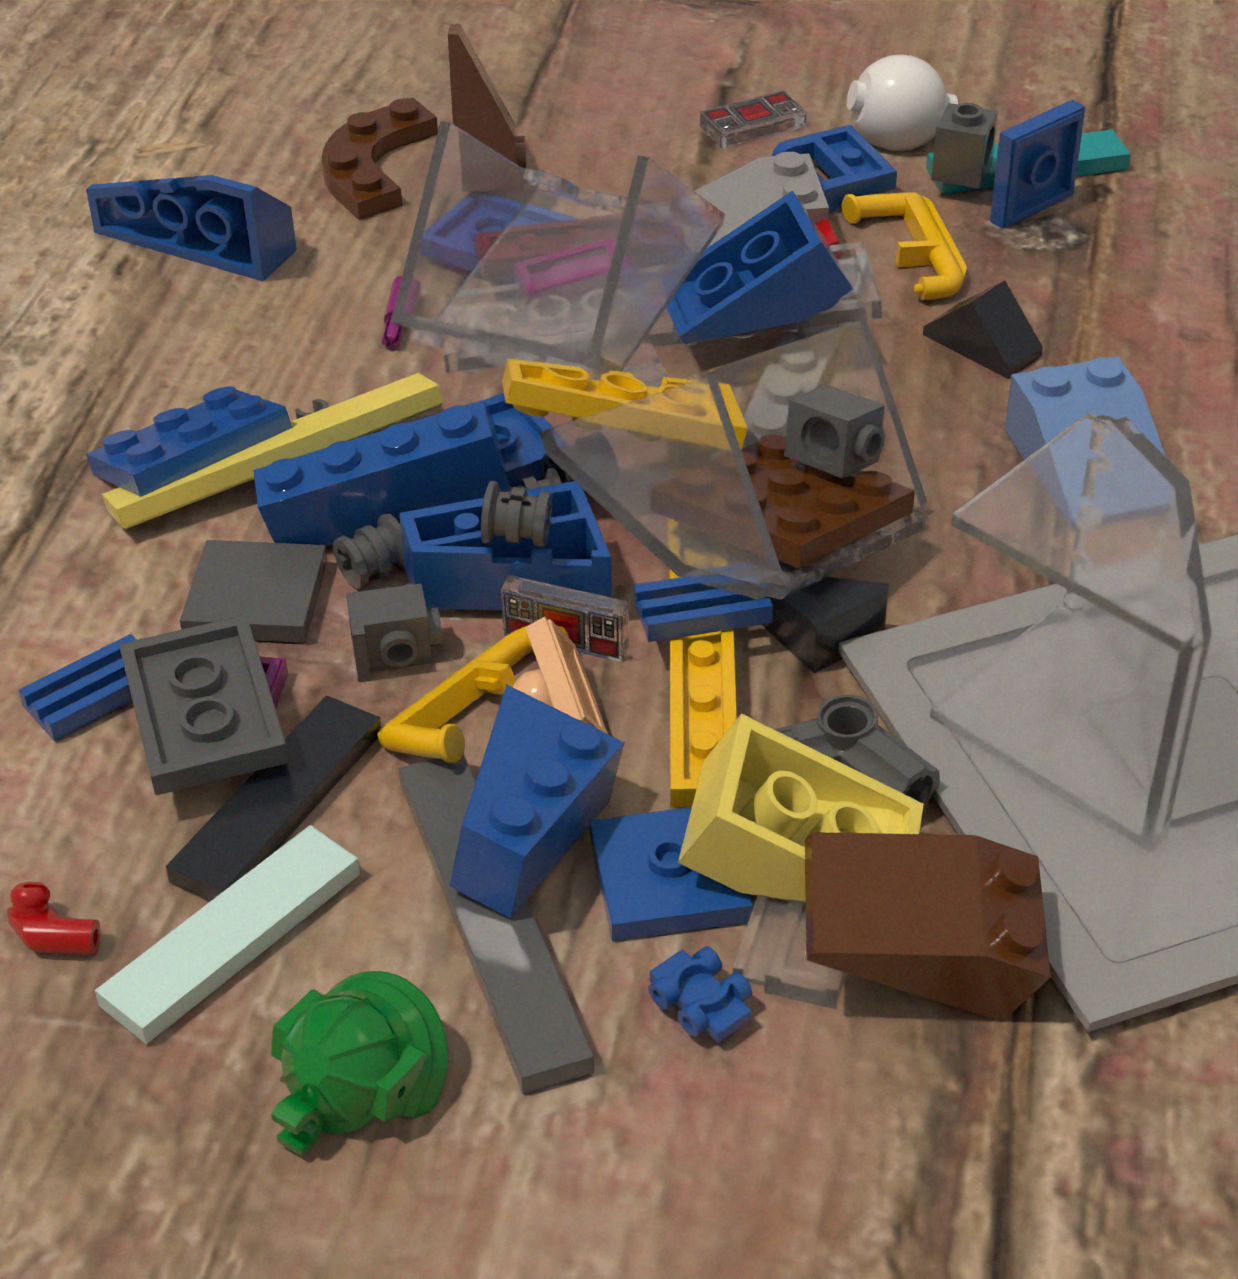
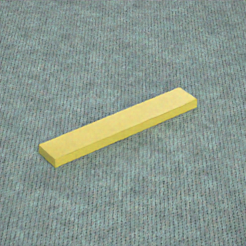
M416 373L291 421V429L141 497L121 487L103 493L102 497L108 513L122 528L127 529L255 479V469L269 466L277 460L295 458L327 448L339 441L357 439L438 408L444 403L439 384L420 373Z

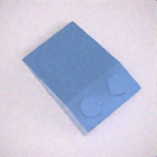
M1119 356L1095 358L1087 362L1058 367H1042L1034 371L1011 375L1005 431L1070 534L1181 514L1183 505L1143 390Z

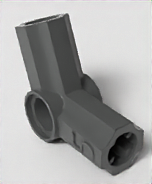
M849 694L835 696L826 700L820 706L817 718L774 729L923 803V809L927 807L930 797L939 787V770L879 726L875 706L861 696Z

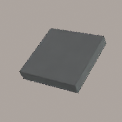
M206 540L180 618L181 630L247 614L254 640L306 643L327 565L326 545Z

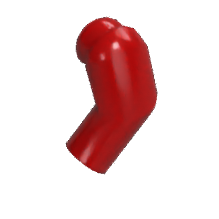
M23 882L12 888L10 893L12 906L7 909L8 923L29 949L39 953L96 955L99 949L101 934L100 923L97 919L60 918L56 910L51 905H48L50 890L43 883Z

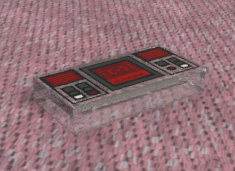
M782 90L701 111L700 127L722 149L803 128L806 126L807 111L786 91Z
M511 575L508 576L501 588L504 636L546 617L548 620L551 619L557 626H561L566 630L568 638L575 644L578 653L622 662L629 648L628 601Z

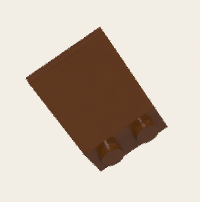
M450 24L448 48L456 189L460 191L517 188V174H527L525 136H515V122L461 24Z
M811 832L805 839L806 961L1001 1022L1051 978L1038 856L977 835Z

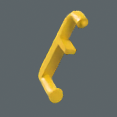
M915 192L872 194L857 197L853 194H848L843 198V215L850 224H857L860 219L869 217H903L915 241L898 242L895 258L897 267L932 265L938 275L919 278L918 284L914 285L913 290L915 294L919 295L920 300L949 298L959 292L965 280L967 266L930 199Z
M558 626L568 637L566 630L563 627ZM523 627L502 638L387 722L377 733L382 747L398 753L424 758L443 759L447 763H457L461 760L465 750V739L460 727L456 724H446L441 729L438 728L486 692L503 695L506 685L513 686L516 679L511 667L527 655L534 653L526 628Z

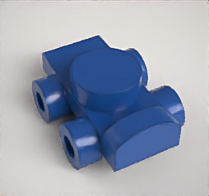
M709 946L703 947L693 954L692 957L682 949L650 971L651 984H649L648 990L651 998L661 1009H667L675 1003L678 1006L679 1022L683 1029L691 1036L695 1037L705 1030L719 1043L752 1019V1010L743 1003L752 997L753 994L749 982L738 972L719 982L714 975L722 970V962L718 954Z

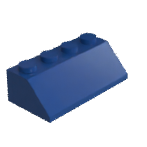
M484 400L464 406H453L432 416L409 423L394 424L383 431L350 441H339L327 448L291 459H280L269 466L254 470L258 509L274 543L329 546L333 544L335 539L341 536H346L350 539L354 538V535H356L355 531L366 525L376 528L377 520L383 514H391L400 523L399 513L484 498L490 481H497L501 492L511 490L494 420Z

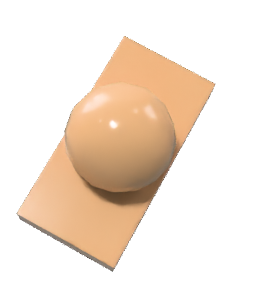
M546 617L526 626L525 628L539 668L522 674L512 687L582 722L591 724L598 730L608 734L575 644L551 619L548 620Z

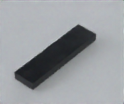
M326 695L286 737L285 742L289 763L255 771L166 865L169 882L212 901L272 855L378 739L377 733L381 728L380 717Z

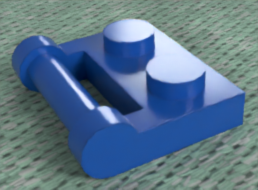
M851 125L780 142L772 153V156L782 152L810 154L811 160L813 159L831 177V179L823 180L817 173L829 206V214L839 208L843 198L848 194H853L857 197L896 189L897 170Z

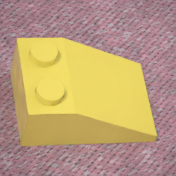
M741 713L703 761L678 863L740 893L806 903L805 839L811 832L919 834L924 804Z

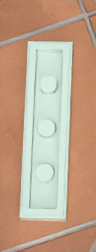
M309 825L95 990L99 1007L147 1045L360 875L358 858Z

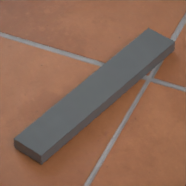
M463 754L461 760L457 763H447L443 759H431L398 768L401 788L522 1093L525 1094L594 1073L593 1053L527 900L509 918L450 887L461 826L476 782L465 755Z

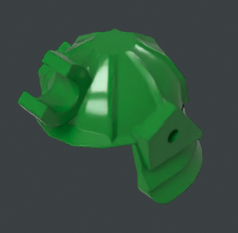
M366 971L357 973L337 983L325 995L315 989L310 990L273 1025L271 1056L282 1062L283 1074L280 1082L286 1085L291 1094L282 1099L271 1113L272 1120L284 1127L277 1135L278 1143L302 1157L313 1147L321 1131L338 1135L358 1130L374 1117L384 1122L401 1115L416 1118L427 1114L435 1107L447 1073V1040L444 1027L435 1007L417 986L407 979L389 972Z

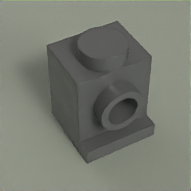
M421 583L346 593L358 682L371 681L370 672L432 663L431 646L443 645L442 628L438 607L426 609Z

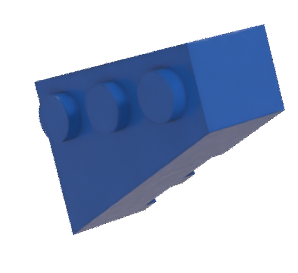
M580 481L527 490L528 495L538 496L542 491L552 492L551 526L545 547L534 546L533 540L522 539L520 545L510 544L506 542L505 536L497 535L490 544L482 543L481 515L484 498L399 513L404 566L409 584H422L426 608L505 611L504 593L533 599L534 611H537V602L585 613H612L611 555ZM505 594L506 611H509L508 597L518 599V611L520 609L532 611L531 600ZM521 602H526L528 608H523Z
M506 685L461 826L450 887L511 918L589 827V820H595L610 802L625 742L598 730L591 724L582 722Z

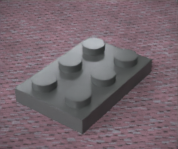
M247 614L119 644L155 796L289 763L286 742Z

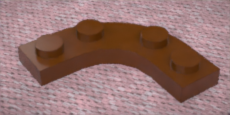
M415 98L397 99L391 102L389 106L349 116L347 123L330 136L323 148V175L329 192L358 220L402 206L401 188L382 172L375 163L382 155L396 148L437 135V117Z

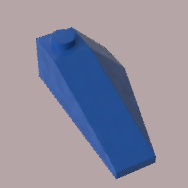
M215 175L92 184L86 189L94 233L263 282L297 251L291 206L255 186Z

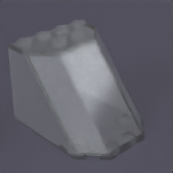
M441 121L391 323L410 330L409 341L438 349L443 348L444 342L460 346V352L484 358L483 362L505 368L507 358L581 367L589 373V379L596 380L597 376L609 373V370L622 372L723 226L726 214L650 157L638 155L628 197L579 188L562 177L542 171L521 168L451 122Z

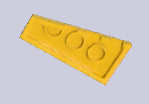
M507 358L502 378L505 402L513 404L516 410L524 414L542 417L548 415L549 412L572 416V419L577 423L591 428H605L607 424L627 427L634 434L651 440H662L665 438V435L687 439L691 445L711 452L721 451L723 447L742 450L748 427L730 384L711 382L709 392L704 393L689 389V383L686 379L663 377L660 387L646 386L645 383L636 379L632 373L609 370V373L602 374L600 380L589 379V373L581 367Z

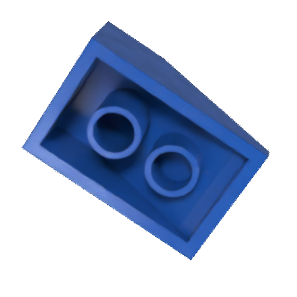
M793 190L656 282L676 331L684 344L806 321L818 312L832 308L839 302L841 297L853 290L826 239Z

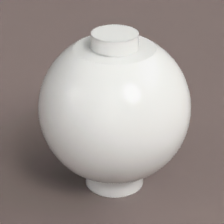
M890 55L877 60L864 70L858 81L854 80L851 83L847 94V108L852 110V118L858 132L871 145L888 151H910L927 144L935 136L936 126L948 104H958L956 95L945 93V86L938 72L924 60L911 55Z

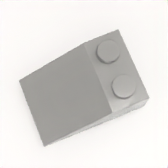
M782 152L776 156L759 157L660 208L659 213H668L684 244L682 260L670 261L672 270H675L792 190L814 223L828 219L829 206L810 154Z

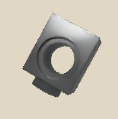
M974 103L948 104L936 126L931 180L977 189L981 188L992 165L998 111L982 109L981 106Z
M827 384L790 399L784 456L840 478L847 477L879 462L880 453L885 442L883 431L885 405Z

